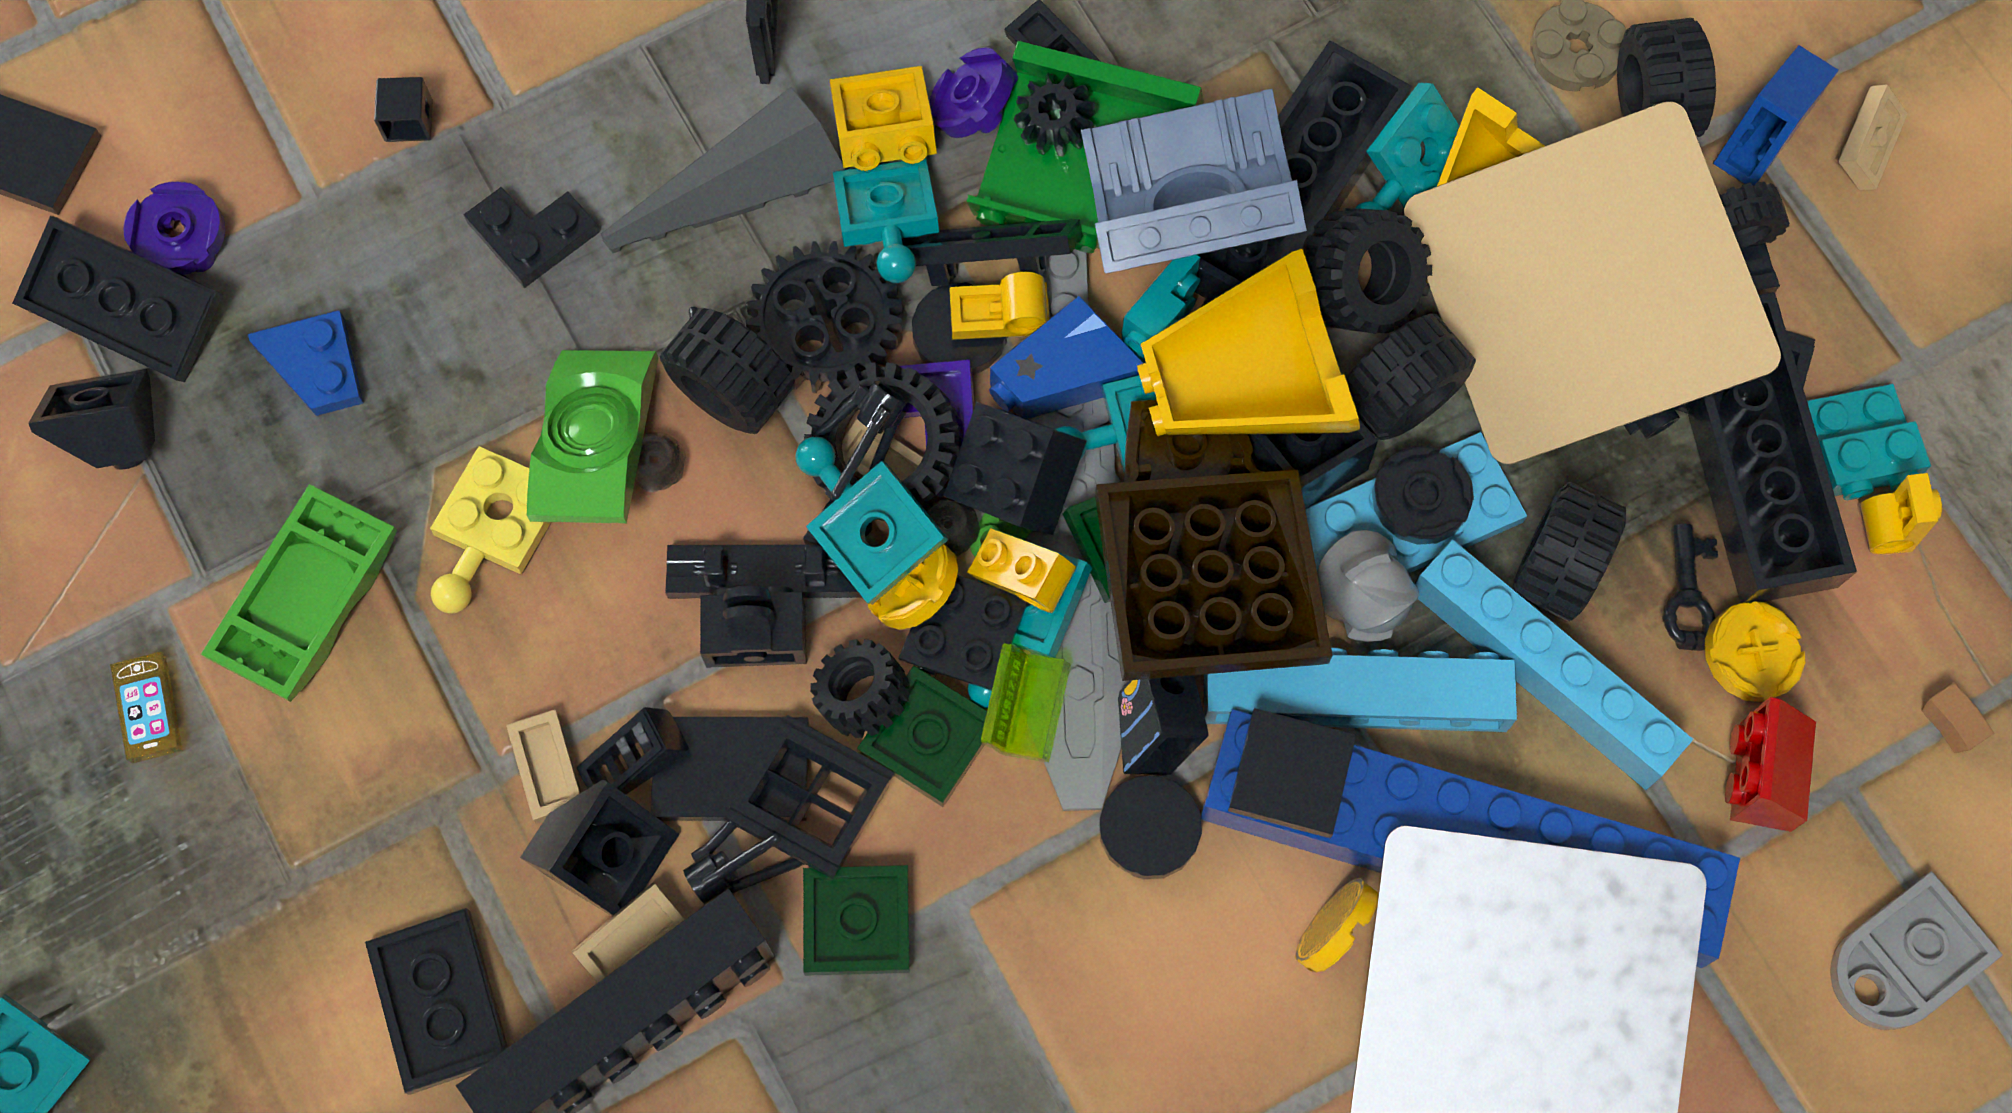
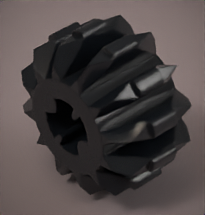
M1047 73L1045 76L1046 85L1042 87L1036 82L1029 80L1027 86L1031 96H1018L1016 103L1022 111L1014 116V121L1018 128L1024 129L1021 137L1025 144L1029 145L1036 142V149L1042 155L1047 153L1050 147L1054 145L1057 155L1063 157L1066 152L1064 144L1070 142L1073 147L1081 149L1083 142L1079 133H1081V130L1094 128L1093 122L1088 118L1096 114L1094 102L1087 101L1089 91L1085 85L1074 87L1073 77L1068 74L1062 78L1059 84H1056L1053 74ZM1060 109L1059 114L1061 118L1050 120V112Z

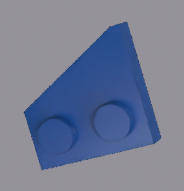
M340 310L248 334L249 341L254 348L270 363L280 377L297 393L316 416L364 403L345 318Z

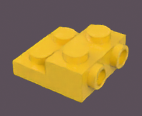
M922 66L829 79L843 168L855 167L861 171H869L876 168L881 162L902 160L905 163L915 164L924 160L927 155L937 154L933 120Z

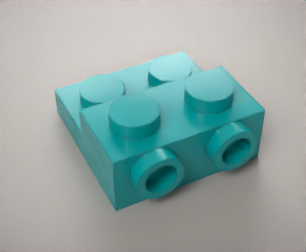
M1193 255L1172 260L1124 316L1121 340L1143 363H1146L1141 343L1186 317L1193 309L1197 300L1193 297V294L1200 282V278L1197 277L1200 256Z
M1894 384L1807 401L1835 496L1843 495L1844 500H1854L1871 494L1874 488L1890 486L1892 491H1896L1907 475L1922 474L1931 467L1916 421L1907 423Z
M4 994L0 998V1113H48L91 1058L49 1029L48 1024Z

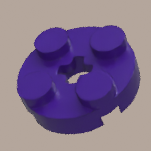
M978 48L960 57L965 64L959 67L955 73L947 69L937 81L930 96L931 115L936 120L933 122L948 136L953 138L967 137L979 130L982 133H989L994 130L1002 119L1001 110L1018 80L1017 72L993 49Z
M186 182L162 183L151 188L150 190L153 194L146 197L141 203L137 199L130 206L125 217L123 230L125 241L132 252L181 275H187L194 271L204 272L213 266L216 259L215 255L220 250L224 241L225 221L214 200L207 196L198 186ZM181 220V224L185 229L180 235L170 238L168 234L164 233L165 228H172L175 221Z

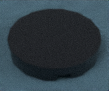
M964 282L950 283L949 285L938 287L930 291L918 303L912 318L913 344L921 360L926 364L970 360L973 375L988 369L1002 355L1007 337L952 340L949 287L976 285Z
M1430 446L1408 447L1390 456L1378 471L1372 489L1374 511L1383 527L1398 539L1417 545L1437 544L1453 536L1468 518L1474 495L1471 478L1462 463L1453 456L1449 458L1447 455L1439 453V449Z
M1138 776L1120 784L1106 799L1099 819L1100 842L1109 860L1118 868L1120 867L1125 872L1131 873L1132 876L1141 879L1165 878L1182 870L1195 854L1202 834L1201 814L1191 794L1177 782L1160 776Z

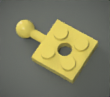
M478 446L430 527L434 536L465 549L452 574H445L439 577L431 588L432 602L440 611L453 614L462 611L468 606L472 596L469 581H471L483 558L518 574L523 573L551 522H530L526 515L528 467ZM505 500L513 504L512 512L504 519L494 520L487 516L489 506L496 501Z

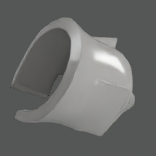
M1353 531L1340 538L1328 549L1320 562L1317 572L1324 612L1331 618L1344 622L1347 637L1354 640L1369 642L1391 638L1393 630L1408 617L1413 603L1419 597L1417 586L1413 583L1406 568L1397 559L1395 546L1389 539L1373 531Z

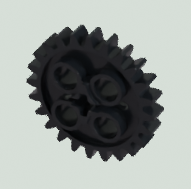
M813 241L811 254L804 255L797 246H794V260L788 262L782 256L777 255L775 257L778 267L777 272L766 268L761 270L763 281L766 285L752 284L751 286L753 297L757 300L746 302L747 313L752 316V318L746 320V327L762 338L784 361L794 379L795 389L807 379L810 380L812 393H817L822 381L831 383L835 378L837 380L847 379L845 372L852 368H856L861 372L866 370L865 364H870L873 361L886 366L888 355L884 348L897 350L898 340L893 333L902 332L903 330L902 318L897 317V315L903 313L902 300L894 299L898 295L897 284L886 283V280L879 274L878 269L873 271L874 257L872 254L858 261L856 246H851L843 255L839 254L837 241H832L828 252H821L818 243ZM808 282L815 284L827 317L832 319L834 333L843 347L841 352L834 350L825 322L821 315H817L815 300L806 286ZM838 282L849 286L840 293H833L827 290L830 285ZM790 300L804 302L803 306L797 310L790 311L782 308ZM853 323H862L867 326L865 331L858 334H851L845 331L846 327ZM811 340L819 341L823 344L818 350L812 352L800 349L803 343Z

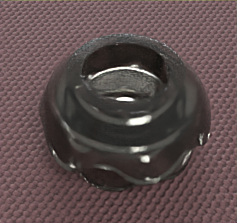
M645 433L635 483L645 491L656 492L667 489L679 482L683 476L686 454L681 444L666 433ZM653 457L659 458L657 463L650 462Z
M942 498L932 502L925 509L949 539L944 544L956 557L966 552L977 541L980 526L974 508L949 498ZM948 522L953 524L950 529L944 528V525Z

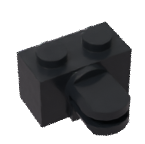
M736 586L717 589L713 592V595H700V654L706 668L806 664V606L802 592H794L792 588L786 586H772L768 588Z

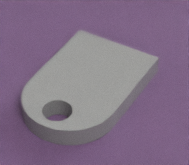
M1931 871L1922 876L1841 941L1831 961V983L1838 1001L1853 1018L1872 1028L1896 1030L1913 1025L1926 1018L2002 957L2003 954ZM1859 977L1868 978L1876 984L1879 991V999L1874 1006L1866 1005L1857 998L1855 983Z

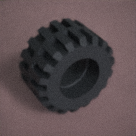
M1694 18L1634 24L1626 30L1620 46L1617 64L1618 96L1623 117L1663 102H1674L1681 105L1687 112L1696 137L1704 135L1705 130L1710 125L1714 111L1716 73L1710 44L1701 25Z
M1345 208V211H1335L1328 214L1329 221L1320 220L1314 226L1316 235L1307 236L1303 245L1308 248L1305 258L1316 288L1323 321H1326V325L1344 330L1385 334L1393 332L1394 326L1401 327L1409 322L1408 314H1417L1421 309L1422 304L1419 300L1421 296L1428 295L1430 286L1426 285L1427 276H1432V265H1427V257L1431 255L1429 245L1421 243L1424 234L1420 228L1411 227L1412 220L1408 217L1397 215V212L1388 210ZM1368 250L1372 270L1369 282L1362 291L1358 272L1362 257Z
M699 308L696 310L660 356V361L670 379L692 402L726 426L749 434H757L795 387L794 379L784 361L762 338L734 318L712 309Z
M1428 314L1407 322L1380 341L1356 364L1346 381L1358 416L1374 435L1382 441L1406 433L1443 406L1466 382L1473 370L1476 359L1437 314Z
M1570 481L1557 491L1543 515L1517 570L1513 582V590L1529 603L1563 619L1572 621L1587 606L1615 553L1626 525V507Z

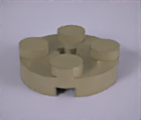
M1563 0L1560 5L1546 11L1536 24L1530 40V52L1533 50V55L1536 59L1534 66L1543 79L1562 90L1580 91L1581 87L1596 85L1594 88L1596 89L1604 86L1617 73L1619 50L1627 29L1623 23L1617 21L1613 15L1597 5L1584 2L1583 0ZM1578 39L1583 41L1587 48H1589V52L1581 49L1578 53L1572 52L1570 50L1572 43L1569 40Z

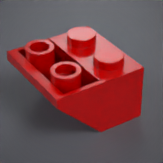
M1769 697L1758 708L1751 711L1740 724L1734 726L1730 739V753L1736 755L1735 773H1731L1728 777L1725 788V802L1731 804L1730 821L1792 832L1807 822L1816 721L1782 699Z

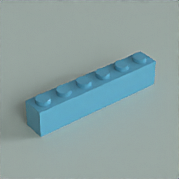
M1453 539L1419 576L1415 584L1419 590L1418 600L1480 652L1496 653L1499 655V660H1515V681L1645 790L1664 775L1693 741L1692 737Z
M1331 648L1333 656L1329 664L1204 674V716L1206 724H1227L1232 709L1252 715L1254 708L1325 727L1507 732L1517 720L1515 660H1499L1498 654L1490 652L1474 653L1469 655V659L1449 658V654L1442 651H1426L1419 653L1418 657H1398V652L1381 649L1370 651L1367 653V656L1348 655L1344 649Z

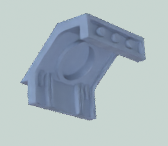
M1273 89L1081 130L1098 217V223H1095L1105 274L1307 231L1297 180L1292 181L1286 159Z

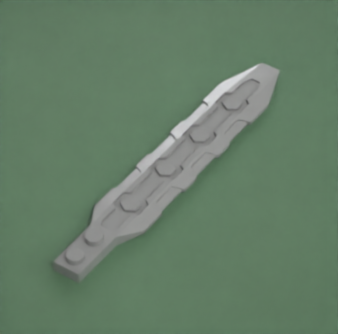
M1074 249L1071 254L1046 256L1047 270L1041 276H1043L1044 282H1047L1049 319L1078 296L1088 305L1086 252ZM1104 398L1029 418V420L1053 429L1071 426L1081 432L1110 425ZM1114 444L1086 450L1083 458L1079 461L1054 535L1033 530L1027 536V542L1084 561L1062 513L1071 506L1095 497L1096 484L1120 483V478L1115 475ZM1091 574L1088 577L1055 660L1031 652V667L1027 669L1029 727L1063 811L1102 810L1121 751L1118 696L1120 690L1128 681H1122L1111 602L1104 603Z

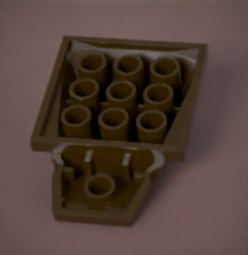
M1157 400L1131 401L1125 446L1124 481L1120 483L1096 484L1095 500L1122 681L1329 664L1333 655L1298 469L1270 472L1258 470L1251 456L1253 447L1248 434H1164L1157 436L1149 411V407L1158 405Z

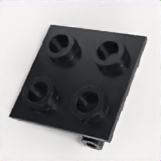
M957 575L955 587L946 603L931 618L916 627H911L898 659L918 666L917 668L933 678L936 677L937 673L993 691L1000 674L1005 650L1009 651L1028 603L1005 590Z

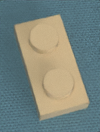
M1888 85L1870 86L1864 103L1857 113V119L1848 141L1841 152L1839 163L1859 190L1877 189L1908 114Z

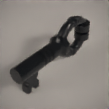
M1677 524L1673 526L1675 563H1677L1675 565L1677 569V592L1668 600L1664 608L1662 621L1669 636L1676 642L1678 649L1703 651L1705 649V637L1711 622L1715 619V614L1711 605L1702 597V592L1698 590L1697 575H1695L1696 563L1694 562L1695 557L1699 555L1703 559L1714 560L1718 558V551H1712V548L1717 546V539L1707 538L1702 541L1700 538L1694 537L1692 524ZM1679 607H1696L1703 617L1702 631L1680 630L1676 622L1678 620L1676 615L1677 609Z

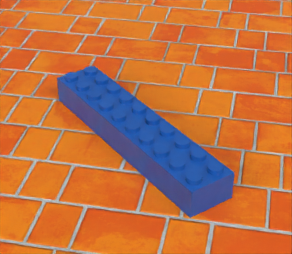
M1234 709L1231 710L1201 812V820L1379 873L1382 871L1385 841L1390 832L1400 826H1414L1689 863L1699 868L1706 879V894L1696 967L1703 968L1719 959L1740 857L1357 745L1353 747L1331 839L1229 812L1228 808L1251 719V714Z

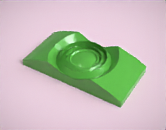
M561 351L546 383L543 427L541 436L531 452L526 513L530 522L627 524L658 363L656 351Z
M309 484L201 655L291 702L327 660L343 622L352 608L373 586L396 535V528Z

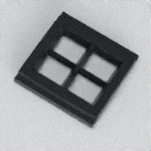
M746 0L745 18L756 76H759L760 84H770V76H775L778 0Z
M787 715L735 796L724 816V820L762 841L775 833L780 834L781 842L773 847L834 879L889 787L895 772ZM788 748L822 766L808 789L775 772L776 767ZM831 771L865 789L851 812L817 795ZM768 780L802 797L789 822L755 804ZM811 803L846 821L832 845L798 827Z

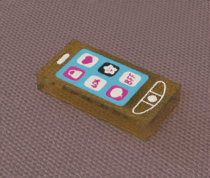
M160 651L110 664L126 760L133 764L183 751L166 656Z

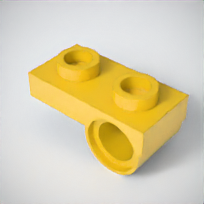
M1017 272L1009 274L1001 280L1000 285L949 287L952 340L1030 336L1049 320L1047 282H1044L1043 276L1037 273Z
M1928 473L1907 475L1894 493L1873 496L1862 501L1860 504L1869 549L1873 554L1913 552L1935 526L1942 514L1940 494L1937 489H1931Z
M990 528L967 573L979 581L1015 594L1017 597L1041 610L1053 613L1076 570V566L1057 552Z

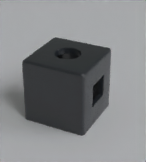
M422 77L378 78L376 80L374 121L384 141H430L433 99Z

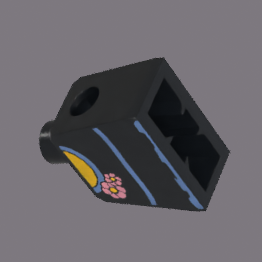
M1194 675L1129 680L1120 690L1118 707L1124 774L1171 775L1209 736Z

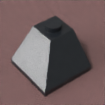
M143 369L50 385L28 423L31 432L95 468L114 466L115 469L123 470L140 465L144 460H147L155 442L151 385L148 370Z
M601 780L550 812L520 858L559 885L613 916L645 889L679 836V833L608 781Z

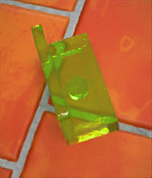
M1004 643L1000 653L981 742L1005 756L1049 763L1071 664L1064 659L1026 654L1015 645Z

